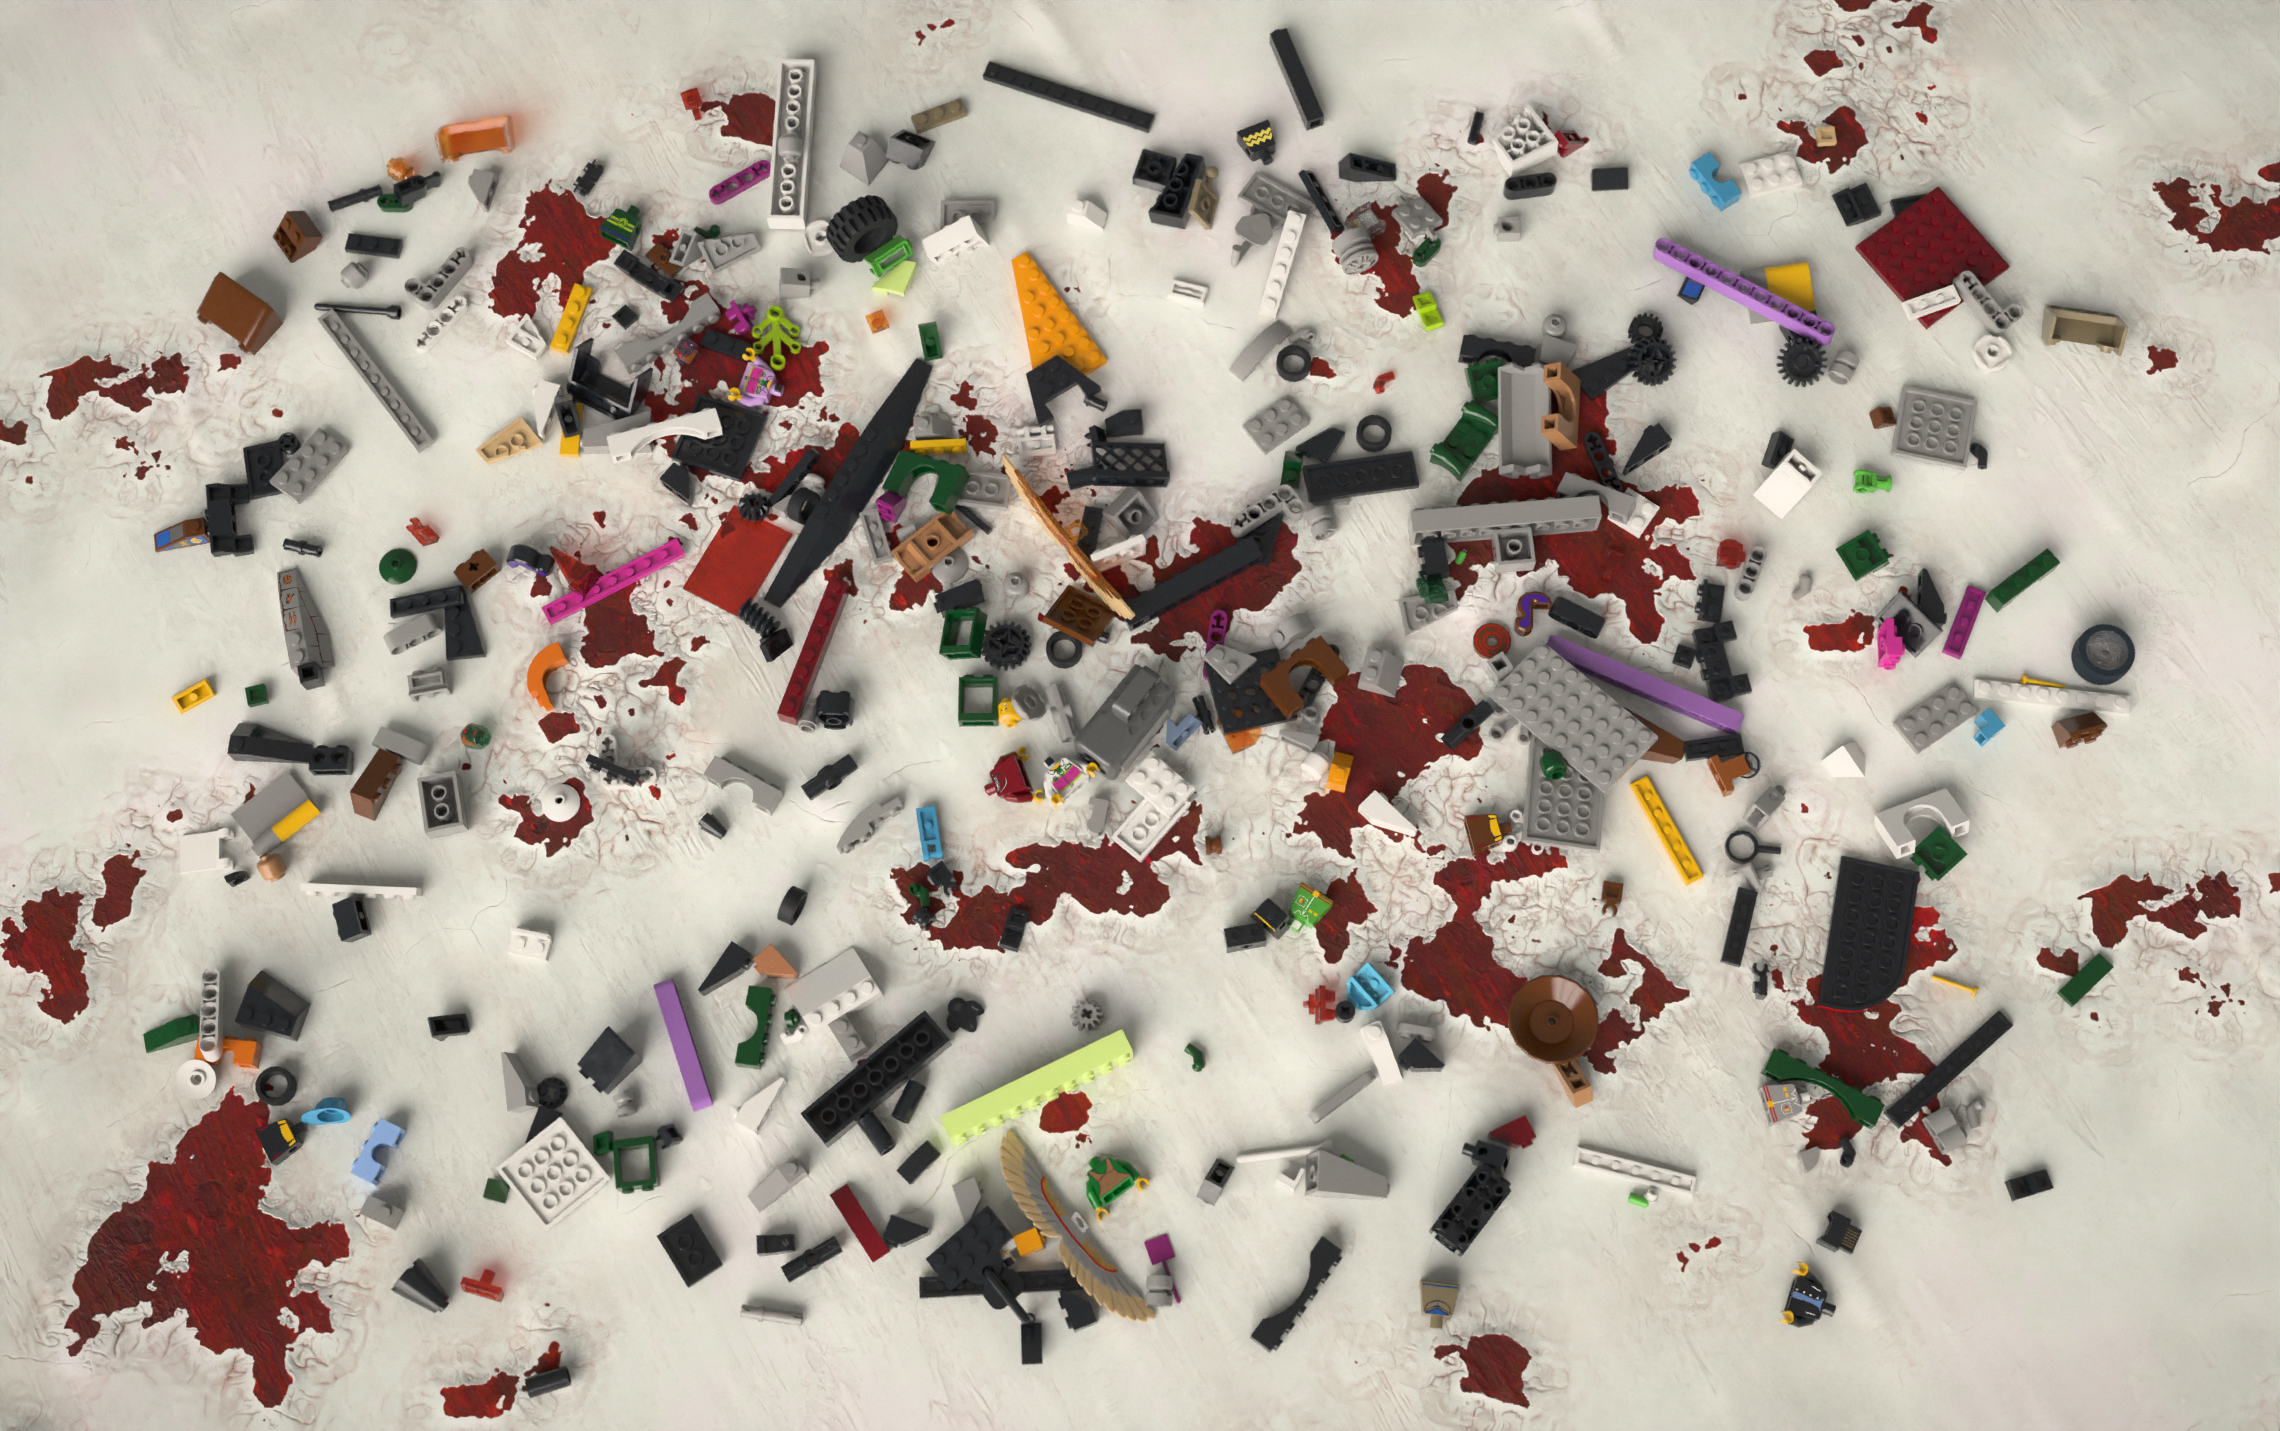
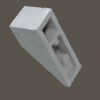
M502 1052L501 1058L507 1111L522 1113L538 1108L539 1095L537 1087L519 1056L515 1053Z
M793 1155L774 1170L747 1197L760 1213L807 1177L808 1174Z

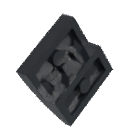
M1867 183L1852 189L1848 187L1832 195L1846 227L1881 216L1880 209Z

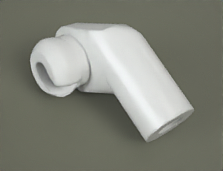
M808 473L802 482L814 483L815 489L822 490L825 479L817 474Z
M799 1026L793 1034L789 1030L783 1031L780 1034L781 1039H783L782 1042L790 1044L800 1041L807 1033V1029L805 1026Z

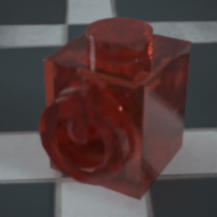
M1726 539L1720 542L1717 548L1716 566L1725 567L1730 570L1739 568L1741 563L1745 562L1746 551H1743V544L1733 539Z

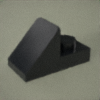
M786 628L780 629L759 640V646L766 662L774 661L794 645Z
M466 1013L428 1017L431 1037L439 1041H444L449 1036L467 1035L470 1032Z

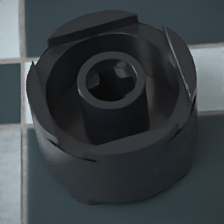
M828 690L820 691V695L816 699L815 723L819 725L820 722L824 724V728L832 730L846 729L848 724L852 726L855 700L851 697V693L848 691H841L839 693Z

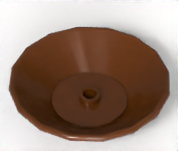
M1541 975L1525 982L1513 995L1508 1009V1027L1516 1045L1530 1058L1546 1064H1565L1581 1057L1594 1043L1599 1029L1598 1009L1590 993L1577 981L1561 975ZM1553 1019L1555 1021V1024L1550 1025L1548 1023V1020Z

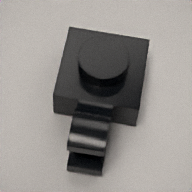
M1754 963L1751 969L1757 979L1753 981L1752 992L1756 993L1755 999L1764 1000L1767 996L1768 976L1766 974L1768 965L1764 964L1763 971L1757 970V963Z

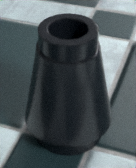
M708 812L698 823L701 826V830L720 840L728 832L719 820Z

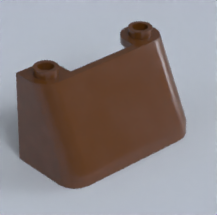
M219 272L214 277L196 312L199 321L205 325L213 323L236 339L239 343L238 347L243 352H250L254 356L283 324L271 306L222 272Z

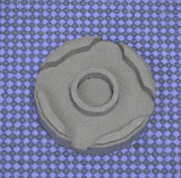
M1022 685L1012 693V706L1021 718L1034 722L1042 718L1046 713V701L1036 688Z

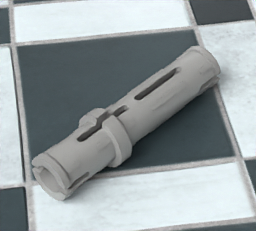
M742 1304L740 1318L758 1319V1322L765 1320L802 1325V1312L765 1308L764 1305L756 1307Z

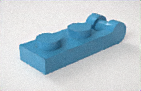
M935 805L916 808L924 862L930 861L932 858L943 859ZM935 845L936 850L928 851V846Z

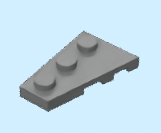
M995 200L941 201V230L946 225H951L961 217L968 215L979 225L994 221Z
M1455 590L1398 600L1405 636L1458 610Z

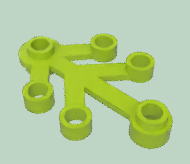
M774 305L768 308L766 312L767 318L752 329L753 337L761 338L763 330L772 324V330L759 342L753 344V350L755 354H762L764 347L773 340L774 355L771 357L770 364L774 370H782L785 367V357L781 355L780 339L790 347L791 353L798 354L801 351V344L792 338H797L800 335V328L784 317V311L781 307ZM780 324L789 330V335L792 338L780 329Z

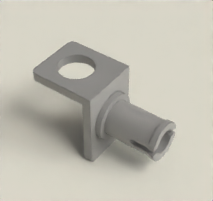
M1751 862L1731 869L1725 876L1727 878L1743 872L1750 889L1757 891L1762 886L1760 880L1772 877L1773 871H1768L1771 868L1769 865L1754 870Z

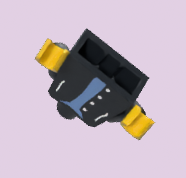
M1797 1262L1799 1270L1793 1269V1273L1800 1276L1793 1278L1784 1311H1780L1785 1316V1319L1779 1320V1322L1788 1323L1800 1328L1812 1325L1815 1321L1820 1320L1821 1314L1833 1317L1836 1305L1825 1302L1828 1292L1824 1290L1822 1283L1808 1270L1807 1264Z

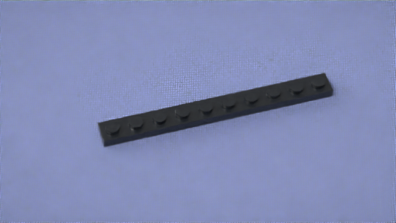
M990 61L983 74V80L1149 133L1155 120L1154 114Z

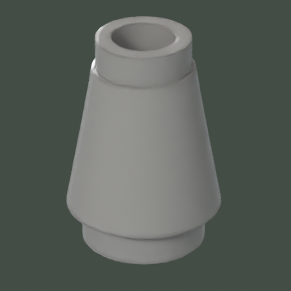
M807 704L798 722L801 731L813 733L817 728L815 723L816 704Z

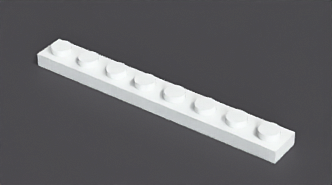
M1980 679L1973 681V700L2128 716L2130 714V696Z

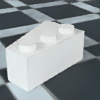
M970 215L961 217L957 222L946 225L942 230L929 234L927 238L922 240L929 259L935 264L956 258L958 253L966 250L968 253H971L975 247L983 245L985 248L989 246L982 227Z

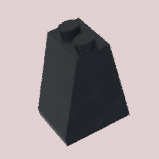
M608 1026L577 1064L582 1068L579 1072L586 1079L590 1077L595 1082L593 1086L599 1093L604 1091L609 1095L643 1061Z

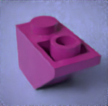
M889 490L877 498L876 505L880 518L885 522L889 523L891 521L896 524L906 507L905 498Z

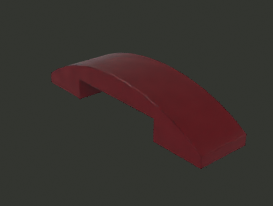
M847 1184L830 1194L873 1263L890 1252Z

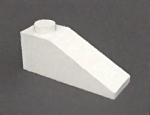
M539 379L538 385H535L533 389L538 434L541 440L546 441L556 415L554 397L563 395L564 391L559 384Z
M1380 1020L1362 1027L1360 1034L1383 1087L1402 1080Z
M782 1077L746 1101L742 1107H738L734 1114L736 1125L758 1135L787 1084L786 1080Z

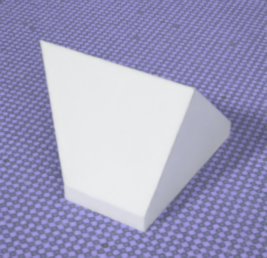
M1855 742L1842 745L1822 760V763L1832 777H1865V756Z

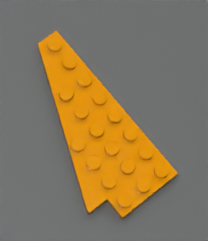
M1026 251L1012 259L1032 370L1056 355L1085 376L1107 364V359L1029 253Z

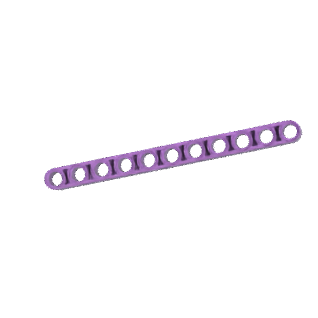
M1660 238L1656 241L1653 251V257L1656 261L1702 283L1706 287L1805 338L1808 337L1811 341L1816 340L1817 344L1827 346L1831 343L1835 327L1830 322L1666 238Z
M1549 636L1546 644L1578 671L1728 734H1738L1744 720L1742 713L1558 636Z

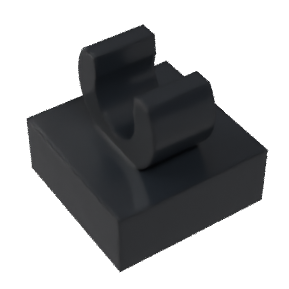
M1096 425L1089 427L1090 433H1087L1085 438L1091 439V442H1107L1104 429ZM1091 442L1087 444V447L1091 448Z
M1678 644L1672 664L1690 669L1697 650Z
M674 1124L661 1126L657 1130L659 1135L656 1137V1140H663L665 1143L661 1147L662 1149L678 1145L684 1140Z

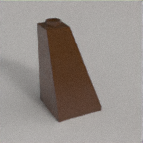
M1623 707L1658 736V740L1640 759L1669 764L1682 760L1685 753L1683 740Z

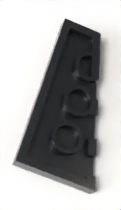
M1632 347L1571 371L1581 380L1580 390L1591 402L1633 372L1629 371L1632 364L1627 363L1632 359L1628 354L1634 353L1631 350Z

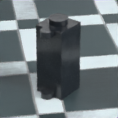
M974 579L935 595L936 602L933 605L937 614L941 613L942 617L945 618L946 611L954 610L955 608L968 609L985 602L980 584L977 579Z

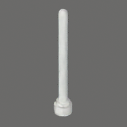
M1323 1140L1320 1145L1241 1154L1237 1156L1236 1160L1239 1163L1308 1155L1318 1150H1324L1333 1154L1332 1140Z

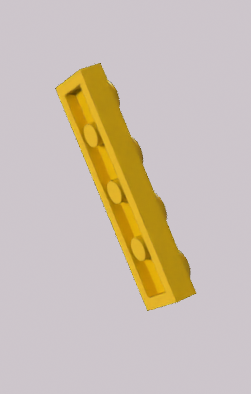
M574 284L551 342V350L569 354L593 293L591 287Z

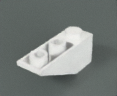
M1375 790L1359 805L1358 812L1372 825L1413 837L1416 835L1418 830L1416 829V824L1411 819L1407 820L1397 806H1392L1383 793H1378Z

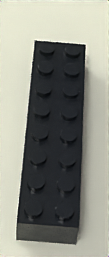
M924 1010L800 1114L829 1148L851 1130L860 1119L876 1109L906 1084L909 1079H912L952 1045L951 1040Z

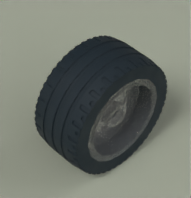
M2099 624L2087 629L2076 640L2071 652V660L2076 673L2087 682L2094 685H2109L2121 679L2130 670L2135 659V647L2130 636L2119 627Z

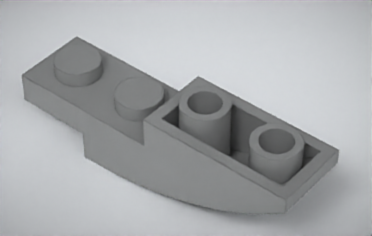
M897 797L883 806H880L878 801H875L864 809L849 824L837 844L839 853H849L859 843L868 842L872 838L871 836L874 835L873 826L878 827L890 816L895 817L900 814L901 810L904 809L900 799Z

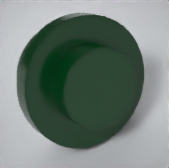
M793 1008L784 1013L786 1026L794 1029L800 1023V1015Z

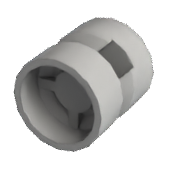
M1840 350L1827 372V377L1838 385H1848L1860 360L1855 354L1846 350Z
M1327 506L1313 508L1305 514L1307 523L1311 526L1314 540H1324L1336 533L1337 530L1332 520H1330L1331 514Z
M1165 1275L1147 1276L1146 1288L1149 1292L1146 1293V1306L1172 1307V1294L1169 1291L1173 1287V1277Z

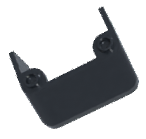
M589 338L576 346L566 386L567 393L573 392L575 400L615 420L634 415L648 394L653 368L650 367L635 377L634 382L628 388L600 374V361L590 355L593 338Z

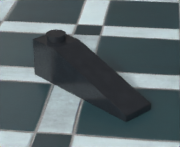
M239 723L230 735L227 754L234 761L309 764L310 748H313V745L259 724Z

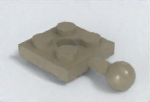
M1208 166L1205 169L1206 182L1203 179L1195 180L1191 200L1188 205V212L1205 230L1212 228L1219 197L1211 189L1213 180L1219 175V171L1215 166Z

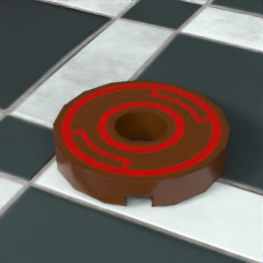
M1496 623L1482 625L1473 636L1474 650L1483 659H1491L1502 651L1506 655L1511 646L1509 632L1503 626ZM1494 638L1497 644L1490 646L1487 644V639Z

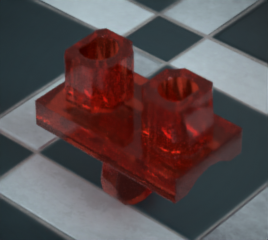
M1320 985L1319 988L1315 989V995L1309 994V1001L1303 1002V1007L1309 1008V1015L1315 1014L1316 1025H1321L1323 1022L1335 1019V1009H1326V1002L1333 1003L1335 1001V991Z

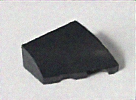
M1328 428L1298 445L1295 451L1304 454L1308 458L1312 456L1323 463H1327L1345 439L1346 432L1336 428Z

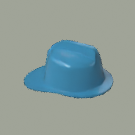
M336 1097L322 1099L317 1103L314 1110L307 1111L301 1116V1121L307 1125L345 1123L351 1119V1114L346 1111L345 1099Z

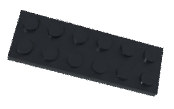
M1412 451L1305 465L1302 467L1309 503L1419 488Z

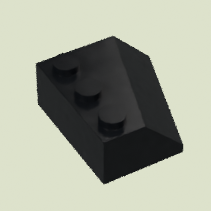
M261 970L248 984L235 1022L242 1027L298 1041L311 1004Z

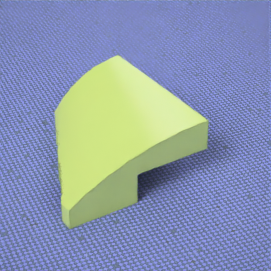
M900 262L872 286V290L887 295L890 292L904 297L909 284L912 283L916 274V262Z

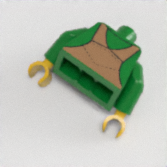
M1097 1156L1089 1161V1166L1092 1169L1087 1172L1089 1180L1086 1182V1195L1093 1209L1097 1210L1096 1216L1100 1221V1211L1106 1212L1107 1217L1109 1215L1108 1211L1101 1207L1102 1204L1106 1207L1134 1186V1181L1137 1182L1136 1188L1139 1191H1144L1140 1187L1141 1181L1149 1186V1181L1145 1178H1140L1139 1172L1129 1162L1119 1159L1113 1160L1111 1157L1101 1161Z

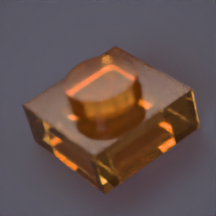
M883 310L865 316L872 334L890 328Z

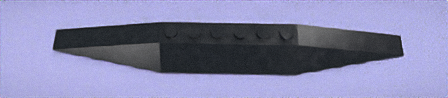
M916 358L868 423L810 514L765 595V601L781 608L794 595L796 589L809 579L808 577L813 571L817 570L821 563L834 552V549L845 541L860 517L859 513L864 511L903 448V443L908 435L918 403H920L922 392L933 368L931 365Z

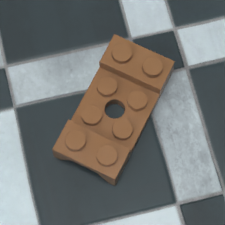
M954 511L951 515L940 512L892 550V556L917 583L931 572L932 567L957 547L962 548L972 540L974 532L960 521ZM931 539L938 541V544L934 547L929 546L927 543Z

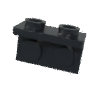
M1704 579L1702 584H1698L1697 596L1700 597L1699 602L1695 604L1694 613H1697V620L1720 623L1725 586L1710 584L1708 579Z

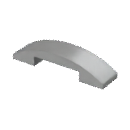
M1279 320L1274 322L1248 345L1230 367L1229 371L1243 382L1255 370V366L1277 344L1280 345L1292 331Z

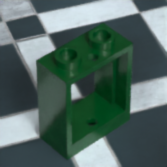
M970 607L969 609L955 608L954 610L946 611L939 654L949 660L981 658L988 615L978 607ZM960 621H972L968 645H956Z
M990 674L983 675L982 677H975L974 675L959 677V727L998 726L997 677ZM993 687L992 713H964L965 688Z
M652 1135L613 1140L616 1189L619 1192L622 1191V1194H631L637 1189H642V1191L646 1192L653 1191L654 1187H660L656 1138ZM649 1148L651 1179L623 1182L621 1151Z

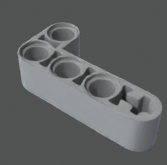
M459 247L454 250L426 284L416 278L408 279L404 287L409 297L427 310L436 309L472 267L473 259L468 249Z
M1963 271L1953 279L1952 285H1954L1957 293L1991 334L1997 335L2003 332L2023 316V308L2017 303H2013L2002 310L1971 271Z
M1283 484L1235 515L1231 520V533L1237 538L1243 537L1282 510L1290 520L1299 521L1304 516L1305 505L1291 486ZM1281 494H1288L1289 497L1283 498V497H1281L1280 495H1281ZM1272 504L1274 505V507L1267 508L1265 505ZM1293 508H1299L1300 511H1299V512H1293L1291 509H1293ZM1257 514L1259 517L1251 518L1250 515Z

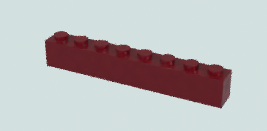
M830 577L777 711L780 721L798 726L850 593L849 583L833 577Z

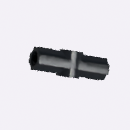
M1482 700L1468 714L1463 715L1460 721L1441 737L1444 744L1454 750L1494 713L1492 706L1487 701ZM1470 722L1473 727L1466 728L1463 723Z
M848 754L833 765L830 764L823 767L817 773V776L803 784L801 788L811 801L826 790L836 788L841 784L842 779L856 771L858 766Z
M835 1236L818 1246L806 1250L799 1257L781 1266V1269L790 1283L809 1271L818 1269L821 1264L839 1255L843 1250ZM810 1255H817V1261L814 1264L807 1263V1258Z

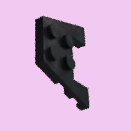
M1058 355L1026 373L1040 428L1054 420V416L1046 406V403L1074 386L1078 385L1087 399L1101 392V387Z

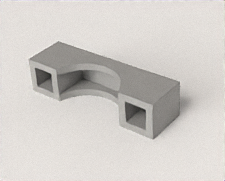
M1566 472L1557 489V499L1566 496L1582 497L1586 494L1599 495V500L1609 510V519L1627 525L1636 507V498L1633 495L1616 491L1611 486L1605 487L1594 480H1586L1575 473L1570 474Z
M715 755L703 774L706 781L721 789L733 783H742L749 786L753 790L752 802L754 806L772 816L783 798V794L780 791L781 788L773 783L770 785L765 783L764 779L757 774L754 776L747 773L748 770L740 765L738 767L732 765V762L726 757L722 756L719 758Z

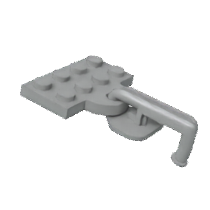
M1256 171L1237 196V200L1250 207L1251 210L1250 215L1243 216L1235 226L1236 234L1245 239L1241 246H1232L1231 266L1237 267L1253 245H1266L1273 236V232L1284 226L1289 210L1305 214V226L1317 210L1315 203Z

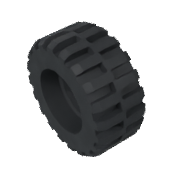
M866 195L849 202L838 213L836 212L834 218L829 221V226H827L826 238L840 259L850 263L861 262L864 260V257L893 239L898 229L897 218L882 198L875 195Z

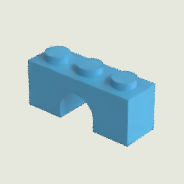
M1708 152L1692 162L1689 169L1690 176L1699 183L1701 190L1711 198L1712 204L1718 207L1720 211H1723L1738 202L1742 192L1732 179L1724 183L1714 180L1713 176L1718 173L1720 164Z

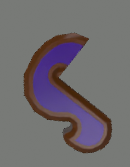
M1533 591L1527 592L1519 598L1516 606L1518 617H1516L1514 622V631L1517 635L1524 637L1531 633L1533 628V609L1549 610L1551 608V599L1546 594Z

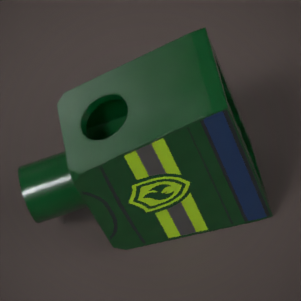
M633 205L629 207L627 212L619 208L616 209L599 227L602 238L632 251L642 228L641 222L637 217L640 210Z

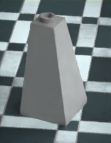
M1318 1150L1306 1156L1305 1196L1383 1200L1389 1195L1390 1185L1388 1177L1324 1150Z

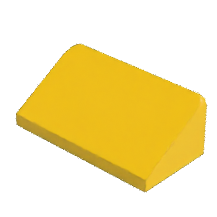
M204 678L173 695L171 699L180 713L183 714L216 696L207 678Z

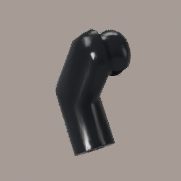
M1977 442L1970 445V452L1978 459V469H1987V450Z

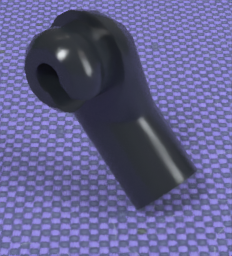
M1845 1137L1838 1141L1843 1149L1840 1164L1844 1167H1850L1854 1162L1856 1151L1848 1137Z

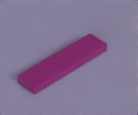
M1970 585L1967 586L1942 653L1959 660L1961 659L1986 595L1985 591Z

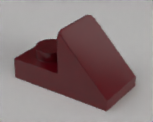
M1558 130L1554 134L1558 140L1557 152L1562 158L1567 157L1585 145L1576 131Z

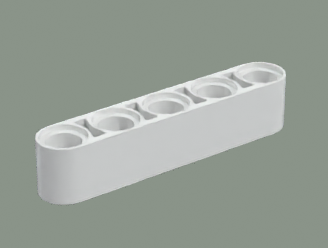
M216 968L206 969L202 973L199 1048L204 1058L209 1062L220 1059L223 1050L225 983L219 970Z

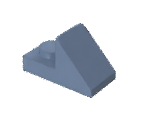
M1192 713L1183 717L1179 725L1168 717L1166 743L1177 751L1202 722Z

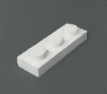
M1950 285L1904 301L1902 307L1910 321L1959 304L1961 299L1954 285Z

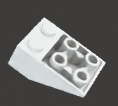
M1793 449L1783 457L1753 495L1782 519L1812 487L1822 472L1798 451Z

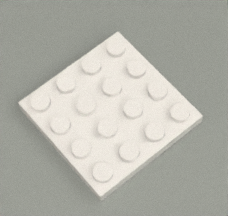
M561 1116L496 1168L546 1232L611 1180Z

